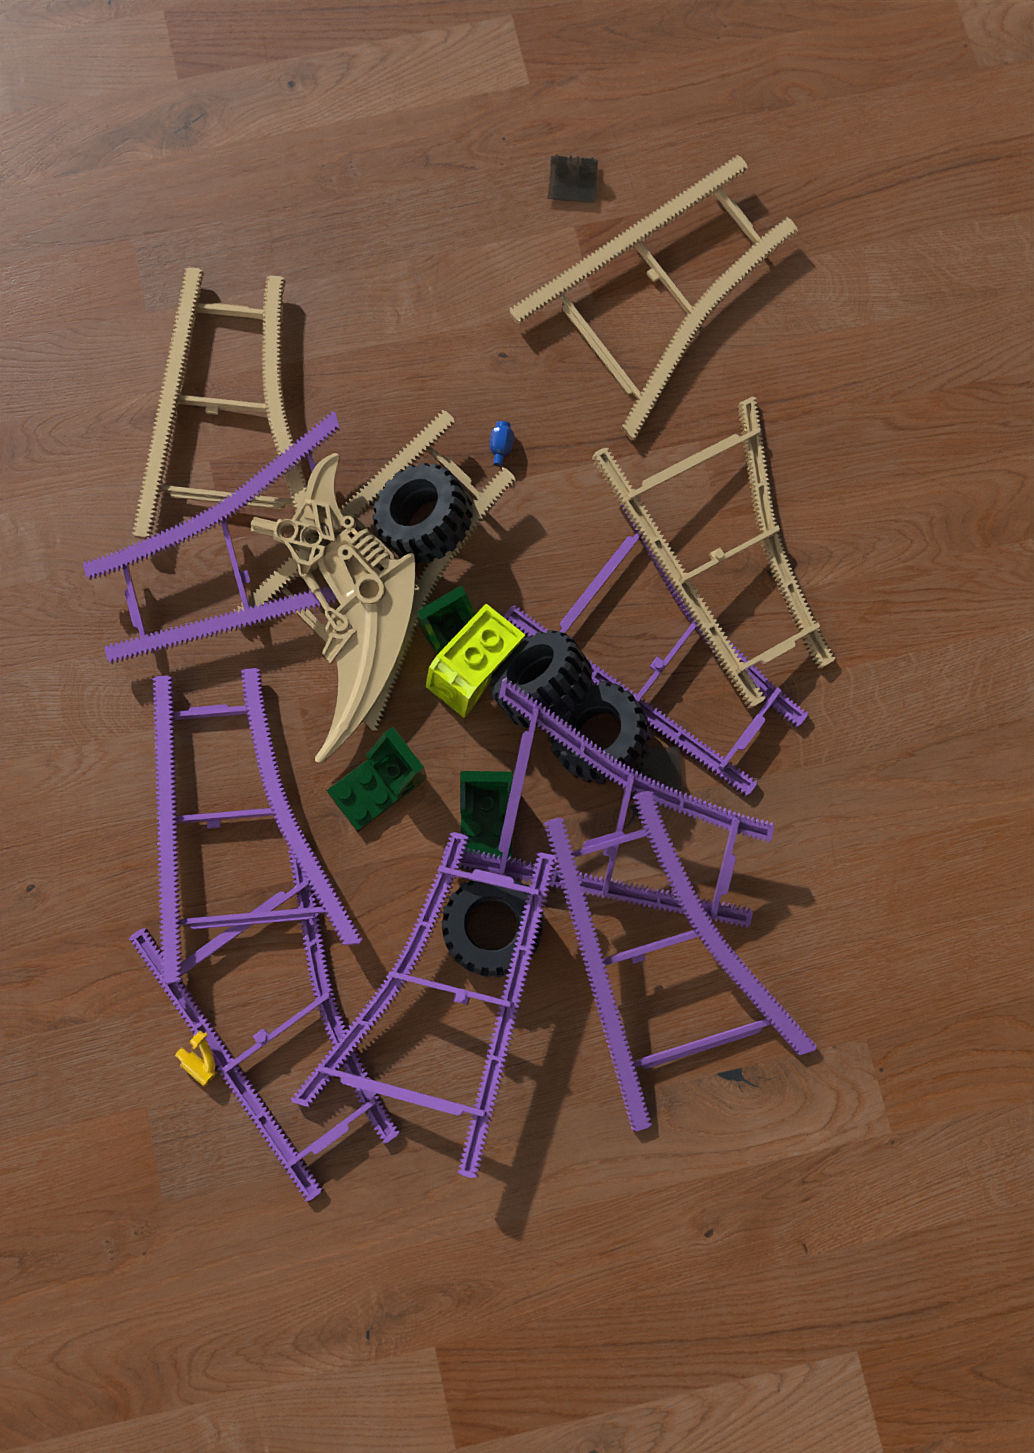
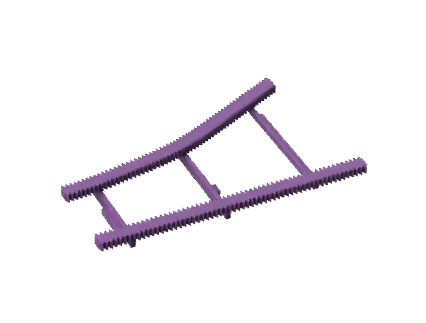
M331 411L332 416L327 414L328 419L323 417L324 422L319 421L320 425L315 424L316 428L312 427V431L308 430V434L304 433L305 438L300 436L301 441L296 440L297 444L292 443L293 447L289 446V450L285 449V453L281 452V456L277 455L278 460L273 458L274 463L269 462L270 466L265 465L266 469L261 468L262 472L258 471V476L254 474L255 479L250 478L251 482L246 481L247 485L242 484L243 488L239 487V491L235 489L236 494L231 492L232 497L227 495L228 499L224 498V502L220 500V504L216 503V507L213 505L212 509L208 507L209 512L204 510V514L201 512L200 516L196 514V519L192 517V521L188 519V523L183 521L184 525L179 523V527L175 525V529L171 527L170 531L166 529V533L161 531V535L158 533L156 537L152 535V539L147 537V541L142 539V543L139 541L138 545L133 543V547L128 545V549L124 547V551L119 549L118 553L115 550V555L111 552V556L106 554V558L102 555V560L97 557V561L93 558V562L88 560V564L84 561L85 575L90 581L92 577L96 579L97 575L100 578L102 574L106 577V572L111 575V571L115 573L116 569L120 572V567L124 572L128 588L125 590V597L132 624L135 628H138L140 639L135 637V641L131 638L130 642L126 639L125 643L121 641L120 645L117 642L115 646L112 643L110 647L106 645V657L111 664L114 661L118 663L119 659L122 662L124 658L126 660L129 657L133 659L134 655L138 658V655L143 656L144 652L147 655L149 651L153 654V650L158 652L159 648L163 651V647L168 650V646L173 648V644L178 647V643L183 645V641L188 644V640L193 643V639L198 641V637L201 640L203 636L207 639L208 635L212 637L213 633L217 636L218 632L222 635L223 631H225L227 634L228 629L231 632L233 628L237 631V628L242 629L243 625L245 628H247L248 624L252 627V623L257 625V621L262 624V620L267 623V619L272 621V617L276 620L277 616L281 619L282 615H284L286 618L287 613L290 616L292 612L296 615L297 611L301 614L302 609L304 612H306L307 608L311 611V607L316 609V605L321 608V603L311 590H309L308 594L304 591V595L300 592L299 596L294 594V598L289 595V599L284 597V601L279 598V602L275 599L274 603H272L270 600L269 605L266 602L264 606L260 603L259 607L255 604L254 609L249 606L244 585L251 583L247 570L240 572L227 520L228 516L232 518V513L236 515V511L240 512V508L244 509V505L248 506L247 502L252 503L251 499L256 500L255 496L260 497L259 493L263 494V490L267 491V486L271 488L270 483L275 485L274 480L279 481L278 477L283 478L282 474L287 475L286 471L290 472V467L294 469L293 464L298 466L297 461L302 463L301 458L306 459L305 455L308 457L312 472L318 464L314 463L313 449L317 450V446L321 447L320 442L325 444L324 439L329 440L328 436L332 437V433L336 434V430L340 431L335 412ZM219 521H221L244 611L240 608L239 613L237 610H235L234 614L230 611L229 615L225 612L224 617L222 614H220L219 618L215 615V619L210 616V620L205 618V622L200 619V623L195 620V625L190 622V626L185 623V627L180 625V629L175 626V630L171 627L170 631L165 629L164 633L160 630V634L156 631L155 635L150 633L149 637L146 634L129 564L134 566V562L137 564L139 560L143 562V558L148 560V555L151 558L153 554L157 556V551L162 554V549L166 552L167 547L171 550V545L176 548V543L180 546L181 541L185 544V539L189 541V537L194 540V535L198 537V533L203 535V531L207 533V528L211 530V526L216 528L215 524L220 525ZM325 586L323 590L320 588L329 605L331 601L334 604L336 600L338 601L330 586H328V589Z
M637 530L634 537L628 536L560 622V628H562L560 632L566 633L637 541L642 539L641 543H644L645 538H641L643 534H638L640 530ZM654 559L653 564H656L655 568H658V572H661L660 576H664L666 572H662L664 568H659L661 563H657L658 559ZM664 576L662 580H666L665 585L669 584L667 589H671L672 597H676L674 601H678L677 605H681L679 609H683L682 613H686L685 617H689L687 621H691L690 627L664 661L659 657L655 658L649 667L655 671L638 695L635 693L633 696L647 716L650 723L649 728L654 726L653 731L658 729L657 734L662 732V736L666 735V740L670 738V743L674 741V746L678 744V749L683 747L682 752L687 750L686 755L691 753L690 758L695 756L694 761L699 759L698 764L703 762V767L707 765V770L711 768V773L716 771L715 776L720 774L719 779L724 777L723 782L728 780L727 785L732 783V788L736 786V791L740 789V794L745 792L744 797H746L755 788L757 780L752 782L753 777L748 779L749 774L744 776V771L740 773V768L736 770V765L731 767L732 762L728 763L737 750L743 751L765 722L763 715L771 705H773L772 710L776 708V713L780 712L779 716L784 715L783 719L788 718L787 722L792 721L791 725L796 724L795 728L803 723L808 715V711L804 713V709L800 710L801 706L796 707L797 703L792 704L793 700L789 701L790 697L785 698L786 694L782 695L783 691L778 687L775 689L776 684L771 686L772 681L768 682L769 678L764 679L765 674L760 675L761 671H757L758 667L753 668L752 666L745 671H749L747 675H752L750 679H755L753 684H757L756 688H760L758 692H763L762 697L765 696L766 699L765 705L723 760L724 756L719 758V753L715 754V750L711 751V747L706 748L707 744L702 745L703 741L698 743L699 738L694 739V735L690 736V732L686 733V729L682 730V726L677 727L678 723L673 724L674 720L669 721L670 717L665 719L666 714L661 715V711L657 712V708L653 709V705L649 706V702L645 703V699L641 700L695 628H697L696 632H700L699 636H703L702 640L706 637V635H702L704 631H699L701 627H696L698 622L694 623L695 618H691L693 614H688L690 610H686L687 606H683L685 601H680L682 597H678L680 593H675L677 589H672L674 584H670L672 580H667L669 576ZM516 605L511 606L504 616L507 621L520 629L521 632H524L525 636L533 637L538 632L546 633L548 628L544 629V625L540 626V622L535 624L536 619L531 621L532 616L528 618V614L524 615V611L520 612V608L516 609ZM740 649L735 650L734 653H738L737 658H741L739 662H748L746 661L747 656L742 657L743 653L739 654ZM592 660L589 661L592 666V681L595 685H599L600 680L608 681L611 686L616 683L617 678L612 680V675L608 677V672L604 674V669L600 671V666L596 668V663L592 665Z
M257 668L241 671L242 683L244 684L242 687L245 693L243 695L245 706L237 707L214 705L191 707L188 711L173 712L174 708L172 706L174 703L172 701L174 699L171 696L174 694L171 691L174 689L172 688V677L156 676L152 679L155 682L153 683L155 687L153 688L155 692L153 693L155 696L153 698L155 701L153 709L156 711L153 713L156 716L153 718L156 721L154 722L156 726L154 727L156 731L154 732L156 735L154 737L156 747L154 748L156 750L155 759L157 760L155 762L157 765L155 767L157 770L155 772L157 782L155 783L158 785L156 787L158 790L156 792L158 795L156 797L158 800L156 802L158 805L156 809L159 811L156 813L159 816L156 818L159 821L156 824L159 826L157 830L160 831L157 833L160 836L157 838L160 841L157 843L160 846L157 848L160 851L157 854L160 858L157 860L160 861L158 866L161 867L158 869L161 872L158 874L161 877L158 879L161 882L158 885L161 889L158 891L162 893L158 896L162 898L159 900L162 903L159 905L162 908L159 911L162 915L159 917L163 919L159 921V923L163 924L159 927L163 929L159 933L163 935L160 939L164 940L160 942L163 945L160 948L163 952L160 954L164 956L160 959L164 961L160 965L164 967L161 971L165 972L161 974L162 977H165L161 981L166 984L179 983L183 980L179 978L183 975L179 973L182 970L179 967L182 963L178 962L182 959L179 957L182 953L178 951L182 949V947L178 946L182 943L178 941L181 938L178 935L181 931L177 930L181 928L180 925H190L192 929H206L314 919L316 913L328 914L327 918H331L329 922L333 923L332 927H336L334 931L338 932L337 936H341L339 940L343 941V946L357 945L363 941L362 938H359L360 934H356L358 930L354 929L355 925H351L353 921L349 920L350 916L347 915V911H344L343 903L339 902L338 894L334 893V888H331L333 885L329 884L330 880L327 879V875H324L325 871L322 870V866H319L320 862L317 861V857H314L315 853L312 852V848H309L310 844L307 843V839H304L305 835L300 830L299 823L294 818L295 815L292 814L293 810L289 805V801H287L288 798L285 797L287 794L284 792V785L281 784L282 780L279 775L277 759L274 757L276 754L273 752L275 751L272 743L273 740L270 738L272 735L269 733L271 730L268 728L270 727L267 719L268 716L265 714L267 711L265 710L264 697L262 696L264 694L262 692L261 670ZM247 714V719L250 721L248 724L251 726L249 729L252 731L251 735L253 736L251 737L252 743L255 745L257 764L260 769L261 782L264 783L262 786L265 788V795L268 797L267 801L270 802L269 806L272 807L175 816L178 813L175 811L177 807L174 806L177 804L174 801L177 799L174 796L177 794L174 791L177 789L174 786L177 783L174 781L176 779L174 776L176 772L173 771L176 769L173 766L176 764L173 761L176 759L173 756L176 754L173 751L176 749L173 746L175 744L173 741L175 739L173 736L175 734L173 732L175 729L173 727L175 724L173 720ZM275 815L274 819L279 824L278 828L281 829L280 832L283 833L282 836L285 838V842H288L287 846H290V851H293L292 855H295L294 858L297 860V864H300L299 867L302 869V873H305L304 876L307 878V882H310L309 885L312 887V891H315L314 894L317 896V900H320L319 904L323 905L322 907L178 919L181 916L177 913L181 911L177 909L180 907L177 904L180 902L177 899L180 896L177 892L180 890L176 887L180 885L176 883L179 881L176 878L179 876L177 873L179 869L176 867L179 865L176 862L179 860L176 857L179 854L175 851L179 849L175 847L178 845L176 842L178 840L176 837L178 835L176 832L178 828L175 825L207 821V828L211 829L221 828V820Z
M507 678L503 679L499 698L504 697L503 702L508 700L507 705L512 703V708L517 706L516 711L521 709L520 714L525 713V717L529 716L531 723L529 732H524L521 739L499 844V851L503 852L502 859L500 855L496 858L495 854L491 857L490 853H488L486 856L485 851L481 855L480 850L475 853V849L470 852L468 848L467 851L463 850L466 855H461L464 860H460L464 869L467 866L469 870L472 868L474 870L478 868L479 870L484 869L486 872L509 875L511 878L515 876V880L520 877L521 881L525 878L526 882L529 879H535L532 874H536L533 869H537L534 864L532 865L531 861L527 864L526 860L521 863V859L516 862V858L511 861V858L507 859L535 725L538 722L537 727L542 725V730L546 729V734L551 732L550 737L555 735L554 740L559 738V743L564 741L563 746L568 744L567 749L572 748V752L576 751V756L580 754V759L585 757L584 762L589 760L588 765L593 763V768L597 767V771L601 770V774L605 773V777L610 775V780L614 778V782L618 781V785L623 783V788L626 786L616 832L623 829L631 790L632 793L636 790V794L652 791L654 793L651 796L655 797L653 800L656 803L659 801L660 806L664 803V808L669 805V810L673 807L674 811L678 809L679 813L683 811L684 815L688 813L689 817L693 814L694 819L698 816L699 821L703 818V822L708 820V824L713 822V826L718 823V828L723 826V830L727 828L730 833L713 901L710 902V898L705 901L704 897L699 902L702 903L701 907L705 908L703 911L707 912L706 915L710 916L711 920L715 919L716 922L720 919L721 923L725 920L726 924L730 921L731 925L735 922L736 926L740 923L741 927L745 924L746 928H748L753 915L751 907L746 910V906L741 909L740 905L737 908L735 904L731 907L730 903L726 906L725 902L721 905L720 899L721 895L728 893L736 861L735 855L732 854L736 834L738 833L739 835L742 832L744 836L747 833L748 838L752 835L753 839L757 837V840L762 838L763 842L767 839L769 843L774 831L773 822L769 824L766 821L764 823L763 819L759 822L758 818L756 820L754 817L750 819L749 816L745 818L744 814L742 816L740 813L736 815V812L732 813L731 810L727 812L726 808L722 810L721 806L717 808L716 804L712 806L711 802L707 805L706 800L702 803L701 798L697 801L696 797L693 799L691 795L687 797V793L682 796V791L677 794V789L674 792L673 788L668 790V786L664 788V784L661 786L659 782L655 784V780L651 782V778L646 780V775L642 778V773L638 775V771L634 773V769L629 771V766L625 768V764L621 765V761L617 763V758L613 760V756L609 757V753L605 755V750L601 752V747L597 749V744L592 746L593 741L588 743V738L584 739V735L580 736V731L575 733L576 728L571 730V725L567 727V722L563 723V719L558 721L559 716L554 717V713L550 714V709L545 711L546 706L541 708L542 703L537 705V700L532 701L533 697L528 698L529 694L524 695V690L520 692V687L515 689L516 684L511 686L512 681L507 682ZM619 844L604 848L603 855L610 856L605 880H603L602 876L598 879L597 875L593 878L592 874L589 877L587 873L584 876L582 872L579 874L581 877L578 880L582 881L580 885L584 887L582 891H586L587 895L592 892V896L597 893V897L602 894L603 898L607 896L609 899L612 896L613 900L617 897L618 901L622 898L623 903L628 900V904L633 901V905L638 902L639 906L643 903L644 907L648 904L649 908L653 905L654 909L658 906L659 910L663 907L664 911L668 908L669 912L674 909V913L679 910V914L684 911L681 909L682 905L678 904L679 901L676 900L677 896L674 895V891L670 894L669 890L665 893L664 889L659 892V888L654 891V887L649 890V886L644 889L642 885L639 888L638 883L634 887L633 882L629 886L628 881L624 885L623 880L618 883V879L613 882L612 873ZM555 867V871H551L554 876L549 877L553 881L548 883L551 884V887L556 885V888L564 885V883L560 882L563 878L559 877L561 873H558L557 867Z
M652 791L638 793L633 797L637 799L634 802L639 804L636 807L640 809L637 813L642 814L639 818L643 819L641 823L645 824L643 828H646L626 835L622 831L585 841L583 843L584 848L573 851L569 849L572 845L567 844L570 842L569 839H566L569 835L564 834L567 829H563L566 824L562 823L564 819L555 818L548 820L544 824V826H548L545 830L549 831L547 836L551 837L548 840L552 842L550 846L554 847L551 851L556 852L553 857H557L554 860L558 863L556 867L560 868L557 872L561 873L559 877L563 878L560 882L564 883V885L561 887L565 888L563 893L567 894L565 896L568 899L566 903L570 904L568 909H572L569 912L573 914L570 918L574 920L572 924L576 925L574 927L577 930L575 934L579 935L576 939L581 940L578 942L581 945L579 949L583 951L581 955L584 956L582 959L586 961L584 965L588 966L585 970L589 971L587 973L590 976L588 980L591 981L590 986L593 987L591 990L595 992L593 996L596 997L594 999L595 1002H598L596 1006L599 1007L597 1011L600 1012L599 1017L602 1018L600 1021L603 1023L602 1027L605 1028L603 1030L606 1033L604 1036L608 1038L606 1042L609 1043L607 1046L612 1054L610 1057L613 1059V1064H615L613 1067L616 1069L615 1073L618 1074L616 1077L619 1079L618 1083L621 1084L619 1087L622 1089V1098L625 1100V1108L628 1110V1118L631 1120L629 1123L634 1131L649 1128L652 1124L649 1121L650 1117L647 1116L649 1114L646 1111L647 1107L644 1106L646 1103L643 1101V1092L640 1090V1082L637 1080V1072L634 1070L636 1067L642 1066L644 1069H648L760 1033L761 1027L770 1024L776 1028L775 1030L779 1032L789 1046L793 1047V1050L798 1055L814 1051L817 1047L810 1037L806 1036L807 1034L803 1032V1029L799 1028L800 1026L796 1024V1021L789 1016L790 1014L782 1008L783 1006L778 1001H775L776 998L772 997L771 993H768L769 990L765 989V986L762 985V982L758 981L759 979L755 977V974L751 973L752 971L746 965L744 966L745 963L741 961L737 954H734L735 951L731 950L732 948L728 946L729 944L725 943L726 940L722 939L723 936L719 935L720 932L714 927L715 924L711 923L710 916L706 915V911H703L705 908L701 907L700 899L696 898L698 895L694 894L695 890H691L693 888L690 885L691 881H687L689 877L685 876L687 873L683 871L685 867L681 866L682 862L678 861L680 857H676L678 853L673 852L676 848L671 847L673 843L669 842L671 838L667 837L669 833H665L667 830L663 828L665 824H661L663 821L659 819L661 815H657L660 811L655 810L658 806L654 805L656 801H652L655 798L651 796L654 793ZM647 836L651 838L649 842L653 843L651 847L655 848L654 852H658L656 857H660L658 861L662 862L660 865L664 867L662 871L666 872V877H669L667 881L671 882L670 886H673L671 890L676 891L674 893L677 896L676 900L679 901V905H682L681 909L684 910V914H687L686 918L689 919V923H692L691 927L694 930L602 958L603 954L600 952L602 949L598 947L600 943L596 942L598 940L595 937L597 933L593 932L596 929L592 927L594 923L591 920L593 918L589 916L591 912L587 911L590 907L586 906L588 902L584 901L587 897L582 896L585 892L582 891L584 887L580 885L582 881L578 880L581 876L577 875L579 871L575 870L578 866L573 865L576 860L572 859ZM699 937L702 944L706 945L705 948L709 949L708 952L712 953L711 956L715 957L714 960L718 961L717 963L735 981L734 983L740 989L742 988L741 991L745 993L749 1000H752V1003L755 1004V1007L759 1008L758 1010L762 1012V1015L766 1016V1019L633 1061L631 1060L633 1057L629 1055L631 1051L628 1050L630 1047L625 1039L627 1037L624 1034L625 1030L622 1029L624 1026L620 1024L622 1023V1020L619 1019L621 1016L617 1014L619 1010L616 1009L618 1005L615 1004L616 1000L613 998L615 995L612 993L613 989L610 988L612 985L608 983L611 980L607 978L609 974L605 973L607 969L604 967L628 958L632 959L633 964L646 960L644 953Z
M454 832L449 833L452 837L448 838L451 842H447L450 847H445L448 850L444 852L447 856H442L445 861H441L443 865H439L437 870L440 874H435L438 879H433L436 884H431L434 889H429L431 894H427L429 899H425L427 904H423L425 908L420 909L423 913L418 914L421 918L416 919L419 923L414 924L417 928H412L415 933H410L413 937H408L410 942H406L408 946H404L406 951L401 950L404 955H399L401 958L397 959L399 964L394 963L396 968H392L393 971H390L388 976H386L388 981L383 980L385 985L381 984L383 989L378 988L380 993L375 992L377 997L372 996L374 1001L369 1000L371 1005L366 1004L367 1009L362 1008L364 1013H359L360 1017H355L357 1022L352 1021L354 1026L349 1025L350 1030H345L347 1034H342L343 1038H338L340 1043L335 1042L337 1047L332 1046L333 1051H328L330 1055H325L326 1059H321L323 1064L318 1063L319 1067L315 1068L316 1072H311L312 1076H308L309 1081L305 1080L306 1085H301L302 1089H298L299 1093H294L295 1097H291L293 1103L312 1107L311 1102L315 1103L314 1098H319L318 1094H322L321 1090H325L324 1085L329 1086L328 1081H332L331 1077L337 1076L341 1077V1083L450 1114L462 1115L463 1111L475 1114L471 1115L474 1120L470 1121L473 1125L468 1126L472 1130L467 1132L470 1137H466L469 1142L464 1143L467 1148H463L466 1153L461 1154L465 1158L460 1159L463 1164L459 1165L462 1170L457 1171L462 1176L474 1178L479 1177L476 1172L480 1171L477 1166L482 1164L478 1161L483 1160L480 1155H484L481 1150L486 1149L483 1144L487 1143L484 1139L489 1138L485 1133L490 1132L487 1129L491 1127L488 1122L493 1120L489 1117L494 1116L491 1111H495L492 1106L497 1105L494 1100H498L495 1095L500 1094L496 1089H501L498 1084L502 1083L499 1079L503 1078L500 1073L505 1072L502 1069L506 1067L503 1062H507L504 1057L509 1056L506 1051H510L507 1046L512 1045L508 1041L513 1040L510 1035H514L511 1030L516 1029L513 1024H517L514 1019L518 1018L515 1014L520 1013L517 1008H521L518 1003L522 1002L519 998L524 997L521 992H525L522 987L526 986L523 982L528 981L525 976H529L526 971L530 970L527 966L532 965L528 961L533 960L530 955H534L531 950L536 949L532 945L537 944L534 939H538L535 934H539L536 929L541 928L538 925L542 923L539 918H543L540 913L545 912L542 910V908L546 907L543 903L547 902L544 898L549 897L545 892L550 891L547 887L551 886L548 882L553 881L549 877L554 876L551 871H555L552 866H556L553 862L556 858L553 855L542 852L537 854L540 858L536 859V861L539 863L534 864L537 869H533L536 874H532L535 879L530 880L534 883L529 885L530 887L514 884L515 880L511 877L478 869L474 870L472 874L459 871L461 868L458 865H462L460 860H464L461 855H466L463 850H467V848L464 846L469 845L466 841L470 839L464 834ZM457 877L531 894L526 895L530 900L525 901L528 904L524 906L527 910L522 911L525 916H521L524 921L520 922L523 926L518 927L522 931L517 932L520 937H516L519 942L514 943L518 947L513 948L516 953H512L515 958L510 959L514 963L509 964L512 969H508L511 974H507L510 979L505 980L508 985H504L507 990L502 991L506 994L501 996L504 1000L409 976L413 975L411 970H416L414 966H418L416 961H421L419 956H423L421 952H425L423 947H428L425 942H430L427 938H432L429 933H434L432 928H436L434 923H438L436 918H441L438 913H443L440 908H444L442 904L447 903L444 899L449 898L446 894L451 893L448 889H453L451 884H455L453 879H457ZM407 981L456 993L454 1002L468 1005L470 997L503 1005L498 1007L502 1011L497 1012L500 1017H496L499 1022L494 1023L498 1027L493 1028L496 1033L492 1034L495 1038L490 1039L493 1044H489L492 1049L487 1050L491 1054L486 1055L489 1060L485 1061L488 1065L483 1067L487 1071L482 1072L485 1076L481 1077L484 1082H480L483 1087L478 1088L481 1093H477L480 1098L475 1099L478 1104H474L476 1108L338 1070V1068L342 1069L341 1064H346L345 1060H349L348 1055L353 1056L351 1051L356 1052L355 1047H359L358 1043H363L362 1039H366L365 1034L370 1035L368 1030L373 1031L372 1026H376L375 1021L380 1022L378 1017L383 1018L382 1013L386 1014L385 1009H390L388 1005H393L391 1000L396 1001L394 996L399 997L397 992L402 993L400 988H405L403 983L408 984Z
M289 850L288 853L291 854L289 858L292 859L290 863L293 864L291 868L294 869L292 873L295 874L292 878L296 879L293 883L297 885L286 894L282 891L277 893L251 913L273 911L296 894H298L296 899H299L296 903L300 905L297 907L298 909L318 906L314 903L317 899L313 898L315 894L312 893V888L309 885L310 882H307V878L304 876L305 873H302V869L299 867L300 864H297V860L294 858L295 855H292L293 851ZM316 913L314 919L300 922L301 925H304L301 929L305 930L301 934L305 935L302 939L306 940L303 943L307 946L304 950L308 951L305 955L309 956L306 960L310 961L307 966H311L307 970L312 971L308 975L313 976L310 981H314L311 986H315L312 990L316 991L313 995L318 997L313 1003L270 1034L267 1033L265 1028L256 1033L253 1038L257 1043L236 1059L231 1058L232 1054H228L229 1049L224 1050L226 1045H222L223 1041H219L220 1036L216 1037L217 1032H213L215 1028H210L211 1023H207L209 1019H204L206 1015H201L203 1010H198L200 1006H195L197 1002H192L194 997H190L191 993H187V988L184 989L185 984H181L182 981L173 984H166L161 981L165 978L161 976V974L165 973L161 971L164 967L160 965L164 962L160 960L164 957L160 954L162 950H158L159 946H155L156 942L152 941L153 937H149L150 933H146L148 929L138 930L131 935L129 941H133L132 945H136L135 949L139 950L138 954H142L141 958H145L143 962L147 963V967H150L149 971H154L152 975H157L155 979L159 980L158 984H162L161 988H165L164 992H168L167 997H171L170 1001H174L172 1005H177L176 1010H180L178 1014H183L181 1018H186L184 1022L189 1023L187 1027H192L190 1031H195L193 1036L200 1030L203 1033L209 1034L206 1040L216 1062L215 1066H219L217 1071H221L220 1075H225L223 1080L228 1079L226 1084H231L229 1089L234 1088L232 1093L237 1092L235 1097H240L238 1102L243 1101L241 1106H246L244 1111L249 1110L247 1115H252L250 1120L255 1119L253 1124H258L256 1129L261 1128L259 1133L264 1132L262 1138L267 1137L265 1142L270 1141L268 1147L273 1146L271 1151L276 1150L274 1156L279 1155L277 1160H282L280 1165L285 1164L283 1169H288L287 1174L292 1173L290 1178H295L293 1183L298 1182L296 1187H301L299 1192L304 1191L302 1197L307 1196L305 1201L312 1200L319 1195L323 1188H318L320 1183L315 1184L317 1178L312 1179L314 1174L309 1175L311 1169L306 1170L308 1165L303 1166L304 1161L300 1160L310 1152L314 1154L319 1153L349 1130L348 1124L361 1114L368 1111L366 1116H371L368 1121H373L371 1125H376L374 1130L379 1129L377 1134H382L379 1139L384 1138L383 1143H388L399 1134L400 1131H395L397 1126L392 1127L394 1122L390 1123L392 1118L387 1119L389 1114H384L387 1110H382L384 1105H380L382 1101H377L379 1097H375L377 1093L356 1088L354 1092H359L356 1097H361L359 1102H363L361 1108L299 1154L298 1152H293L296 1147L291 1148L292 1143H287L289 1138L284 1139L286 1134H281L283 1129L278 1130L280 1125H275L277 1120L272 1121L274 1116H269L271 1111L266 1112L268 1107H263L265 1102L260 1103L262 1098H257L259 1093L254 1094L256 1089H252L253 1085H248L250 1080L245 1081L247 1076H242L244 1071L239 1072L241 1067H237V1065L318 1006H320L318 1010L322 1011L319 1014L323 1016L321 1020H326L323 1025H328L325 1030H329L327 1035H331L329 1037L330 1040L333 1039L331 1044H335V1042L340 1043L338 1038H343L342 1034H346V1031L343 1030L346 1026H342L344 1021H340L343 1017L338 1016L341 1012H336L339 1009L335 1007L338 1003H334L336 998H332L335 995L331 993L333 991L330 988L332 984H328L331 980L327 979L330 976L326 974L329 970L325 969L328 967L324 965L327 961L323 960L326 956L322 955L325 950H322L324 945L321 944L323 940L320 939L323 935L319 934L322 930L318 929L321 925L317 924L320 919H317L319 914ZM254 924L231 926L181 962L182 965H180L182 970L179 973L184 975ZM351 1051L353 1056L348 1055L349 1060H345L346 1064L342 1068H347L346 1073L370 1079V1077H366L368 1073H363L366 1068H361L363 1063H359L361 1058H356L359 1053Z

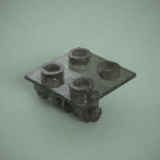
M558 154L551 156L548 199L595 203L598 160H595L594 157L579 158L577 156V158H572V155L570 157L558 156Z
M679 747L648 748L647 754L641 753L640 755L643 759L639 766L634 764L631 769H634V773L638 771V775L642 773V778L646 775V780L651 778V782L655 780V784L658 782L660 786L664 784V788L668 786V790L673 788V792L677 789V794L682 791ZM631 790V800H637L633 798L636 795V790L633 793Z

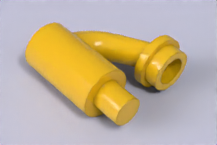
M200 1030L191 1039L190 1044L194 1050L200 1049L203 1060L193 1051L189 1054L183 1048L175 1056L182 1062L180 1066L205 1087L211 1082L217 1072L215 1071L213 1053L206 1040L209 1034L203 1033Z

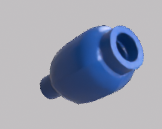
M498 421L490 435V450L494 455L493 465L496 467L503 466L504 457L511 452L513 447L514 432L511 429V424L506 421Z

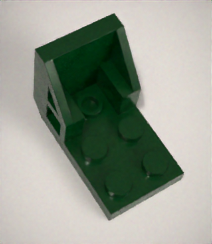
M462 586L417 611L419 626L436 655L476 615Z
M393 726L383 733L366 754L367 760L326 790L357 832L420 786L427 778L425 767Z
M460 771L461 834L466 835L470 839L466 841L469 845L464 846L467 850L469 848L470 852L475 849V853L480 850L482 855L485 851L486 856L490 853L491 857L495 854L496 858L500 855L502 859L503 852L499 851V844L513 782V771ZM511 838L510 848H509L508 857H507V859L510 857V858H511V861H512V838Z

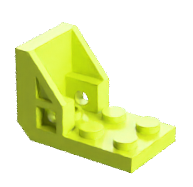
M485 604L435 657L429 666L426 688L465 718L488 686L493 672L524 640L525 634L489 605Z

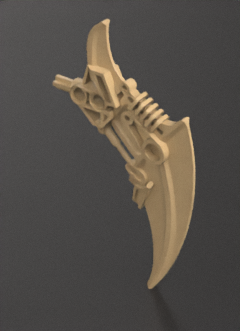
M337 453L325 457L315 466L308 481L305 499L292 519H278L277 522L254 517L251 522V532L272 536L274 541L287 545L298 562L299 575L305 580L311 592L316 595L325 610V616L329 620L325 627L329 639L322 653L330 664L337 660L338 696L328 737L315 757V761L318 763H324L346 742L364 720L382 692L395 666L405 639L415 590V555L409 553L401 559H389L390 554L388 552L384 553V547H379L380 543L374 541L375 537L369 535L367 529H363L358 533L355 530V520L351 516L343 517L335 497V477L340 461ZM304 514V518L306 520L314 521L316 526L300 522L299 520ZM323 525L329 528L330 536L325 535ZM344 527L345 530L337 536L338 531ZM288 528L295 529L292 537L284 538V532ZM319 534V540L316 543H308L309 536ZM294 548L310 551L309 561L301 560ZM381 566L384 568L383 571L379 570ZM318 567L341 604L336 610L329 606L312 575V571H315Z

